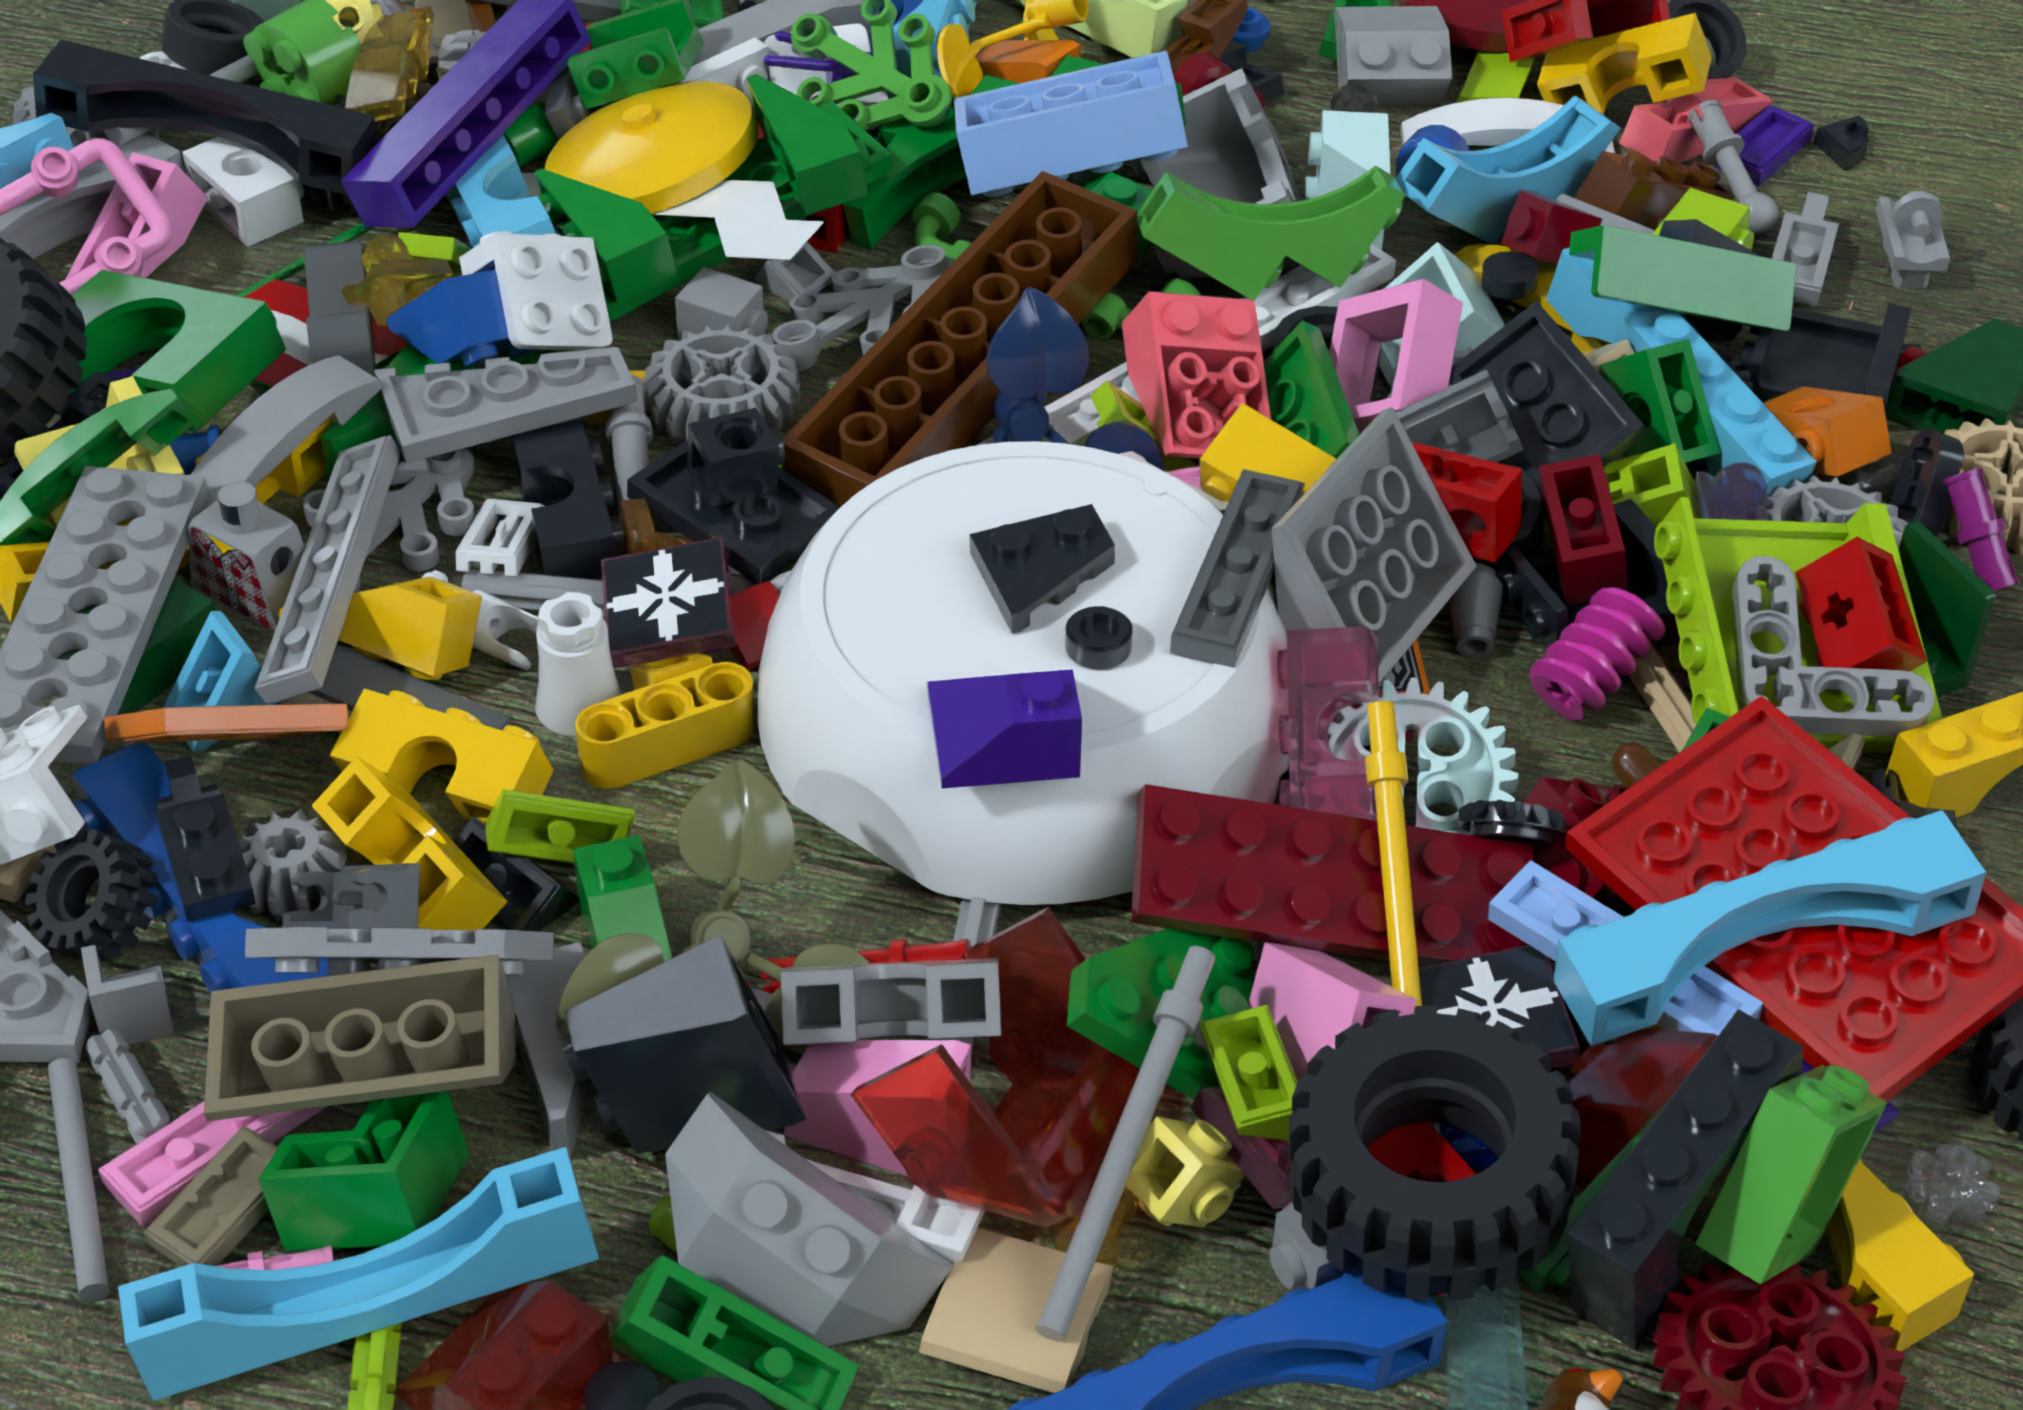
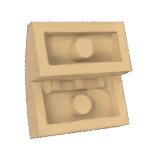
M977 1227L963 1260L953 1262V1267L946 1277L922 1336L919 1353L1052 1393L1066 1389L1085 1355L1088 1332L1109 1292L1113 1266L1095 1261L1065 1339L1063 1341H1054L1039 1334L1036 1326L1066 1253Z

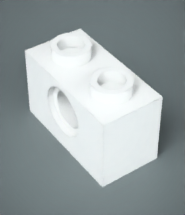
M219 137L182 152L186 175L208 196L203 208L247 247L304 222L300 199L304 197L302 184H299L285 169L266 156L239 143Z

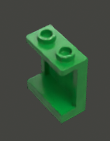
M668 0L589 24L586 30L591 39L590 42L593 49L572 55L567 63L586 110L685 80L704 42L689 1Z

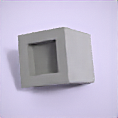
M96 945L81 948L89 998L100 1035L107 1029H115L123 1034L128 1045L175 1034L161 965L104 978Z

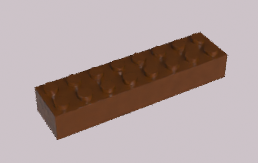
M1041 171L782 439L785 451L784 464H781L782 470L834 504L842 507L856 493L900 467L932 455L967 447L994 417L993 402L1001 390L989 375L987 353L997 329L1013 311L1025 289L1032 287L1048 295L1058 302L1079 325L1137 262V210Z

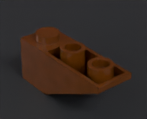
M1627 150L1625 155L1602 151L1575 199L1656 230L1689 188L1731 201L1734 195L1718 183L1721 177L1717 172L1701 163L1692 162L1691 166L1687 167L1666 156H1660L1659 160L1655 161L1639 152Z

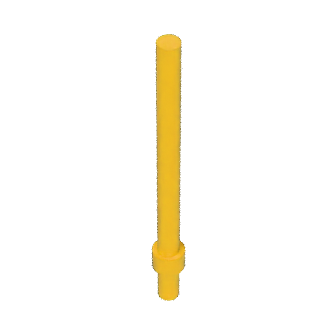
M1376 701L1367 705L1371 754L1365 757L1367 786L1375 790L1391 981L1393 988L1417 999L1416 1007L1422 1006L1402 793V786L1408 783L1406 754L1398 750L1394 702Z

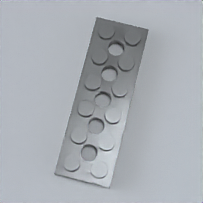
M94 466L84 467L0 650V728L3 729L5 734L19 729V726L27 718L47 708L36 706L41 700L60 696L61 698L53 701L48 707L54 706L57 712H61L70 707L80 705L87 715V719L54 758V761L85 764L98 761L106 743L104 717L118 714L189 544L188 526L191 520L202 512L209 496L204 476ZM135 518L128 526L117 525L123 520ZM117 561L109 569H97L104 563ZM99 605L91 610L89 614L77 613L87 606ZM81 650L72 655L69 660L57 659L65 652Z

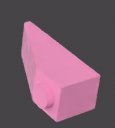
M132 152L129 158L130 163L169 215L173 224V236L170 243L163 250L143 261V270L140 277L146 278L184 245L208 196L177 164ZM117 182L66 279L96 262L97 249L106 239L122 236L134 240L151 230Z

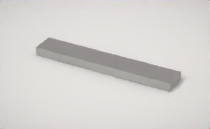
M391 435L339 451L255 686V690L266 705L316 690L323 686L401 453L400 448Z

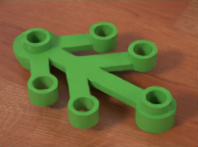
M864 0L861 5V15L871 27L873 56L839 38L835 29L822 15L808 13L796 19L791 30V41L802 57L814 59L830 58L858 74L828 84L819 77L808 78L798 87L797 96L809 101L814 93L821 91L816 99L809 102L821 107L833 101L835 104H839L838 107L849 117L859 113L854 121L865 131L868 128L906 118L913 125L931 128L941 124L950 114L952 108L951 89L943 78L934 75L931 44L935 39V30L924 15L911 14L900 23L898 29L900 38L910 49L912 79L897 69L893 27L897 17V9L891 0ZM881 7H885L880 14L873 16L875 11H877ZM919 28H923L919 35L911 37L913 32H915ZM884 90L896 96L864 107L859 100H856L857 98Z

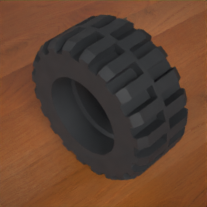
M0 238V456L11 458L15 455L14 450L17 441L46 433L50 429L47 423L56 413L61 416L69 405L70 401L67 395L72 387L78 388L83 375L79 361L86 359L87 337L83 335L85 333V321L82 311L76 306L73 296L14 243H6L2 238Z
M1416 1006L1414 1014L1398 1016L1396 1009L1372 1016V1025L1363 1029L1359 1023H1356L1335 1036V1049L1326 1045L1309 1061L1308 1074L1297 1082L1292 1096V1114L1289 1116L1290 1194L1294 1209L1302 1214V1228L1312 1244L1318 1247L1327 1244L1326 1259L1343 1273L1350 1274L1354 1268L1362 1272V1284L1383 1293L1387 1292L1389 1286L1405 1289L1406 1299L1428 1301L1429 1293H1448L1449 1301L1474 1298L1475 1287L1486 1284L1489 1291L1493 1292L1514 1283L1516 1267H1519L1524 1272L1532 1271L1547 1257L1548 1244L1559 1241L1568 1223L1569 1207L1573 1205L1581 1133L1579 1112L1572 1106L1573 1092L1565 1077L1557 1070L1551 1072L1552 1059L1532 1041L1526 1046L1519 1043L1520 1032L1498 1020L1494 1026H1490L1480 1022L1479 1013L1458 1008L1456 1015L1437 1013V1006ZM1415 1123H1439L1454 1126L1473 1134L1487 1144L1499 1159L1482 1172L1465 1179L1451 1182H1427L1408 1178L1388 1169L1375 1159L1366 1148L1378 1137L1395 1128Z

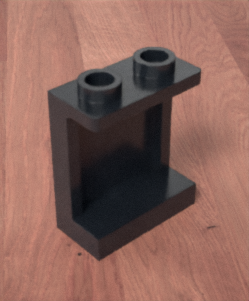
M1888 303L1882 326L1792 308L1791 326L1788 331L1776 332L1755 327L1750 328V334L1757 335L1758 337L1756 343L1745 341L1740 362L1743 364L1741 371H1749L1751 375L1750 382L1753 383L1752 392L1762 403L1805 386L1882 397L1884 410L1886 411L1911 308Z

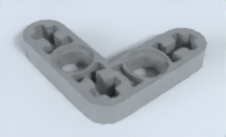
M1757 556L1744 562L1738 571L1732 591L1740 710L1761 696L1767 681V675L1776 674L1773 681L1774 697L1776 700L1782 701L1780 707L1776 708L1807 733L1843 735L1855 733L1866 736L1897 737L1898 733L1926 723L1934 706L1935 696L1928 682L1913 672L1802 666L1796 584L1793 572L1786 563L1774 557ZM1755 581H1765L1767 590L1773 592L1767 607L1768 610L1759 611L1762 604L1761 590L1759 586L1754 585ZM1761 631L1771 632L1782 640L1785 649L1776 654L1763 653L1754 647L1750 636ZM1829 689L1840 690L1850 697L1854 708L1844 713L1833 712L1821 703L1819 693ZM1869 693L1872 694L1869 705H1875L1872 712L1866 711ZM1893 695L1903 696L1904 704L1912 707L1911 711L1908 713L1900 711L1898 702L1891 701Z

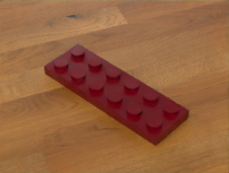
M1145 784L1138 793L1131 923L1390 961L1377 820ZM1405 825L1419 966L1435 967L1531 947L1488 920L1489 902L1530 860L1533 861V845Z

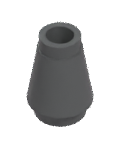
M1475 563L1477 567L1445 604L1456 641V649L1458 653L1469 658L1484 657L1493 651L1504 592L1503 583L1497 578L1495 570L1481 563Z

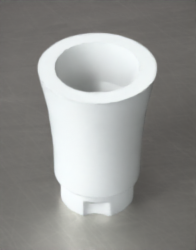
M566 592L559 598L546 600L539 610V626L536 631L539 655V682L535 711L539 721L549 730L561 735L576 737L575 722L583 709L622 695L614 673L609 649L608 629L603 619L601 608L593 604L592 597L580 592Z

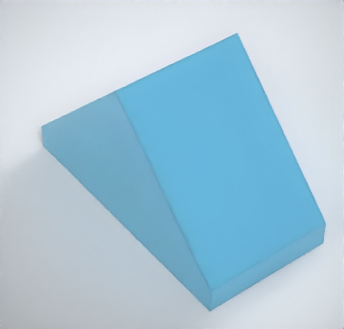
M222 611L210 612L163 708L266 705L255 690L262 668L251 649ZM219 740L185 742L192 751H204Z

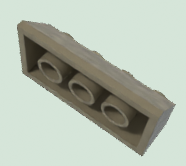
M499 954L211 991L204 1115L207 1121L502 1084L516 1062L515 1001Z

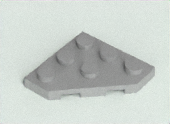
M0 910V1062H52L58 1058H71L76 1063H79L93 1012L88 989L74 975L68 977L52 961L50 952L19 921L14 923Z
M326 927L246 929L245 958L275 959V973L288 974L319 973V962H327V975H341L370 971L371 964H378V970L499 954L505 975L513 976L524 975V962L553 961L554 933L496 929H475V931L411 928H372V930L327 929Z

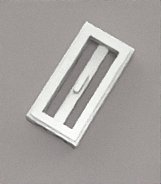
M497 499L485 500L456 550V571L469 572L474 562H480V573L493 574L498 564H504L505 575L517 577L535 544L531 508L543 507L545 505ZM498 514L507 515L497 525L495 529L496 535L490 546H483L498 521Z

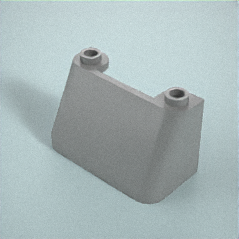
M1242 68L1183 96L1186 118L1184 129L1188 147L1177 149V153L1174 156L1164 160L1149 161L1145 157L1129 160L1136 175L1141 177L1147 174L1153 186L1158 184L1167 171L1204 192L1229 200L1254 204H1284L1302 201L1277 134ZM1156 244L1154 245L1157 257L1167 275L1176 272L1181 280L1213 278ZM1286 256L1283 259L1284 266L1281 273L1289 272L1301 264Z

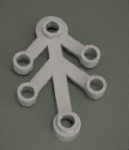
M921 245L906 251L901 257L902 265L870 269L845 268L839 270L832 276L834 293L818 294L806 292L796 295L790 300L789 306L793 321L786 322L773 331L774 344L786 345L790 358L795 359L796 368L804 370L812 367L817 362V355L820 353L822 345L869 318L867 331L860 336L862 353L864 355L892 326L895 302L912 292L911 305H908L903 310L904 314L953 262L945 255L943 248L936 245ZM869 286H882L880 288L874 289L867 288ZM840 311L835 315L831 316L830 318L824 320L826 317L825 312Z
M463 448L407 464L405 461L397 462L390 485L408 484L401 490L387 492L366 557L401 524L404 537L400 542L404 566L412 571H426L437 565L439 562L437 539L427 530L422 504L432 494L439 496L441 502L437 507L440 530L450 536H461L467 533L475 519L473 503L465 498L463 490L469 485L470 478L475 470L474 458L468 449ZM326 489L310 492L303 499L305 520L310 527H313ZM360 576L354 592L358 591L361 586Z

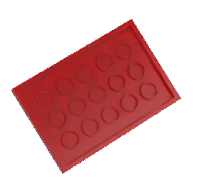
M1761 695L1567 831L1565 848L1633 909L1638 910L1650 903L1664 904L1694 894L1702 887L1716 881L1730 882L1761 871L1765 866L1778 860L1792 861L1822 851L1828 845L1840 839L1849 838L1854 840L1884 830L1892 823L1910 816ZM1985 877L1975 915L1913 936L1879 928L1823 925L1797 927L1754 938L1723 952L1706 964L1705 967L1762 1001L1763 1007L1760 1021L1803 1045V1059L1814 1069L1821 1065L1825 1067L1837 1065L1849 1069L1869 1083V1092L1888 1102L2023 997V908Z

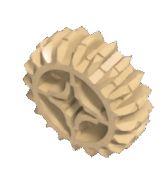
M1985 418L1979 427L1970 422H1963L1959 430H1946L1944 434L1959 439L1963 445L1964 458L1960 473L1982 467L1983 477L1997 519L2004 518L2007 530L2002 531L2006 546L2013 549L2017 554L2022 555L2023 429L2014 427L2011 420H2008L2005 425H1995L1990 419ZM1951 501L1944 525H1950L1951 537H1957L1956 532L1961 531Z

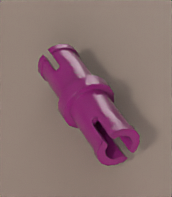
M1981 467L1948 477L1943 481L1945 486L1947 485L1961 531L1956 532L1959 544L1966 543L1976 575L1995 591L2020 583V581L2016 577L2002 531L2007 530L2004 518L1997 519Z

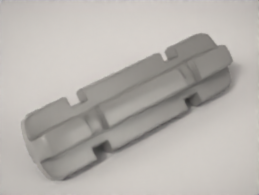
M107 1029L101 1035H92L85 1046L89 1054V1061L97 1075L103 1078L101 1082L122 1120L128 1123L127 1128L135 1143L138 1144L170 1123L169 1114L161 1100L155 1098L156 1092L135 1055L128 1051L130 1047L123 1034L115 1029Z

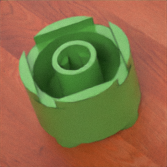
M305 0L258 25L252 32L245 35L243 39L245 50L254 61L263 81L260 84V88L321 103L325 102L329 105L337 104L336 96L339 94L349 100L355 97L358 91L364 90L360 88V84L368 81L367 59L361 43L352 28L349 26L342 30L332 18V16L339 12L324 0Z

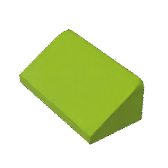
M1478 50L1456 102L1489 98H1519L1535 58L1527 61L1510 62L1508 53Z
M502 789L485 826L487 848L491 852L574 864V848L629 837L635 818L634 809Z
M1268 1005L1199 1022L1202 1037L1238 1134L1289 1141V1116L1292 1114V1096L1297 1085V1079Z

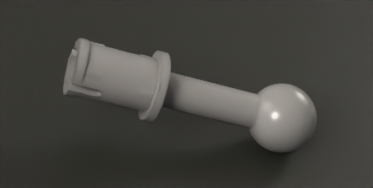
M1704 101L1698 105L1704 117L1700 118L1696 109L1691 110L1688 114V120L1694 127L1704 147L1703 159L1708 165L1720 166L1737 202L1750 206L1749 230L1754 232V236L1764 235L1775 226L1778 220V207L1770 196L1757 192L1739 157L1745 146L1744 140L1740 135L1734 134L1722 112L1719 101Z

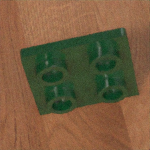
M1914 521L1905 525L1898 551L1938 698L1969 685L1996 595L1984 580L1970 570L1942 541L1937 539L1919 521Z

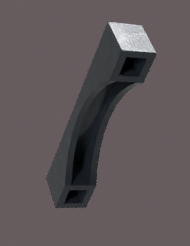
M62 39L58 41L33 72L36 118L53 113L62 117L66 127L86 132L117 127H158L210 134L239 143L266 156L285 169L299 184L344 195L348 194L341 180L374 147V115Z

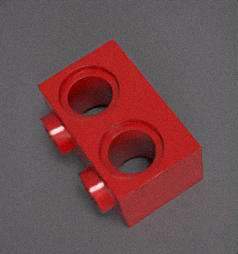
M1411 442L1472 558L1496 563L1521 531L1522 469Z

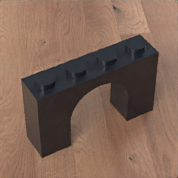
M1739 1009L1735 1012L1568 1232L1573 1312L1635 1351L1638 1349L1657 1323L1668 1292L1677 1293L1679 1249L1698 1205L1723 1167L1726 1165L1732 1168L1768 1090L1802 1074L1803 1045Z

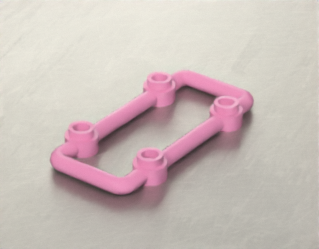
M94 138L85 141L69 151L61 147L44 148L34 156L31 162L30 173L0 189V216L40 193L50 197H62L71 193L78 184V172L97 161H102L151 229L150 231L134 240L122 236L106 239L97 249L96 262L61 281L60 284L71 295L101 270L140 277L143 270V261L163 250L170 243L173 236V224L169 215L122 150L114 142L104 138Z

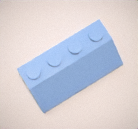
M1167 51L954 98L956 134L971 195L983 193L987 197H997L1008 194L1016 188L1015 185L1032 182L1041 171L1066 180L1069 177V173L1091 169L1095 173H1105L1120 168L1123 165V161L1145 157L1149 161L1164 160L1174 156L1177 153V149L1188 147L1177 89Z

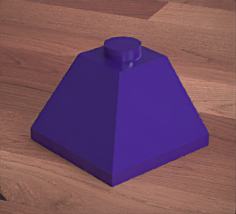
M1073 669L927 681V694L942 789L1080 778L1082 714Z

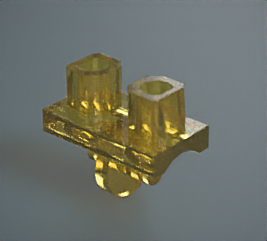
M378 235L367 244L366 250L361 257L362 265L366 268L368 275L362 282L347 284L341 291L348 305L367 304L377 325L388 326L387 317L444 279L452 276L453 272L446 259H412L402 239L395 235Z

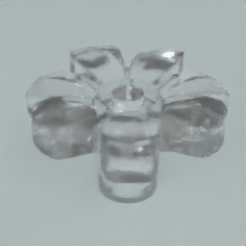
M1941 1144L1937 1146L1934 1156L1926 1151L1919 1150L1913 1155L1907 1167L1910 1176L1905 1183V1188L1909 1197L1916 1202L1930 1200L1925 1213L1926 1218L1940 1225L1948 1223L1953 1211L1956 1212L1957 1217L1962 1222L1968 1224L1982 1220L1986 1209L1990 1210L1996 1206L2000 1194V1187L1997 1184L1985 1180L1989 1175L1991 1163L1982 1155L1974 1154L1971 1149L1965 1146Z

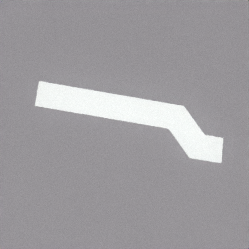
M521 173L530 196L541 195L535 173ZM723 180L713 188L689 201L651 214L714 217L726 257L791 260L824 223V221L786 220L774 182Z

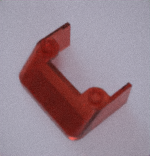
M1047 907L974 945L961 956L963 960L998 958L1001 1036H989V1053L994 1065L1006 1075L1012 1086L993 1112H991L942 1044L857 1086L850 1094L902 1164L910 1180L924 1193L941 1200L1044 1227L1053 1226L1077 1215L1087 1202L1140 1071V1068L1067 1026L1071 970L1084 962L1086 958L1050 908Z

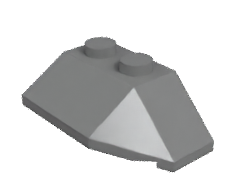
M712 1092L705 1096L665 1154L679 1265L824 1346L909 1329L953 1267L952 1263Z

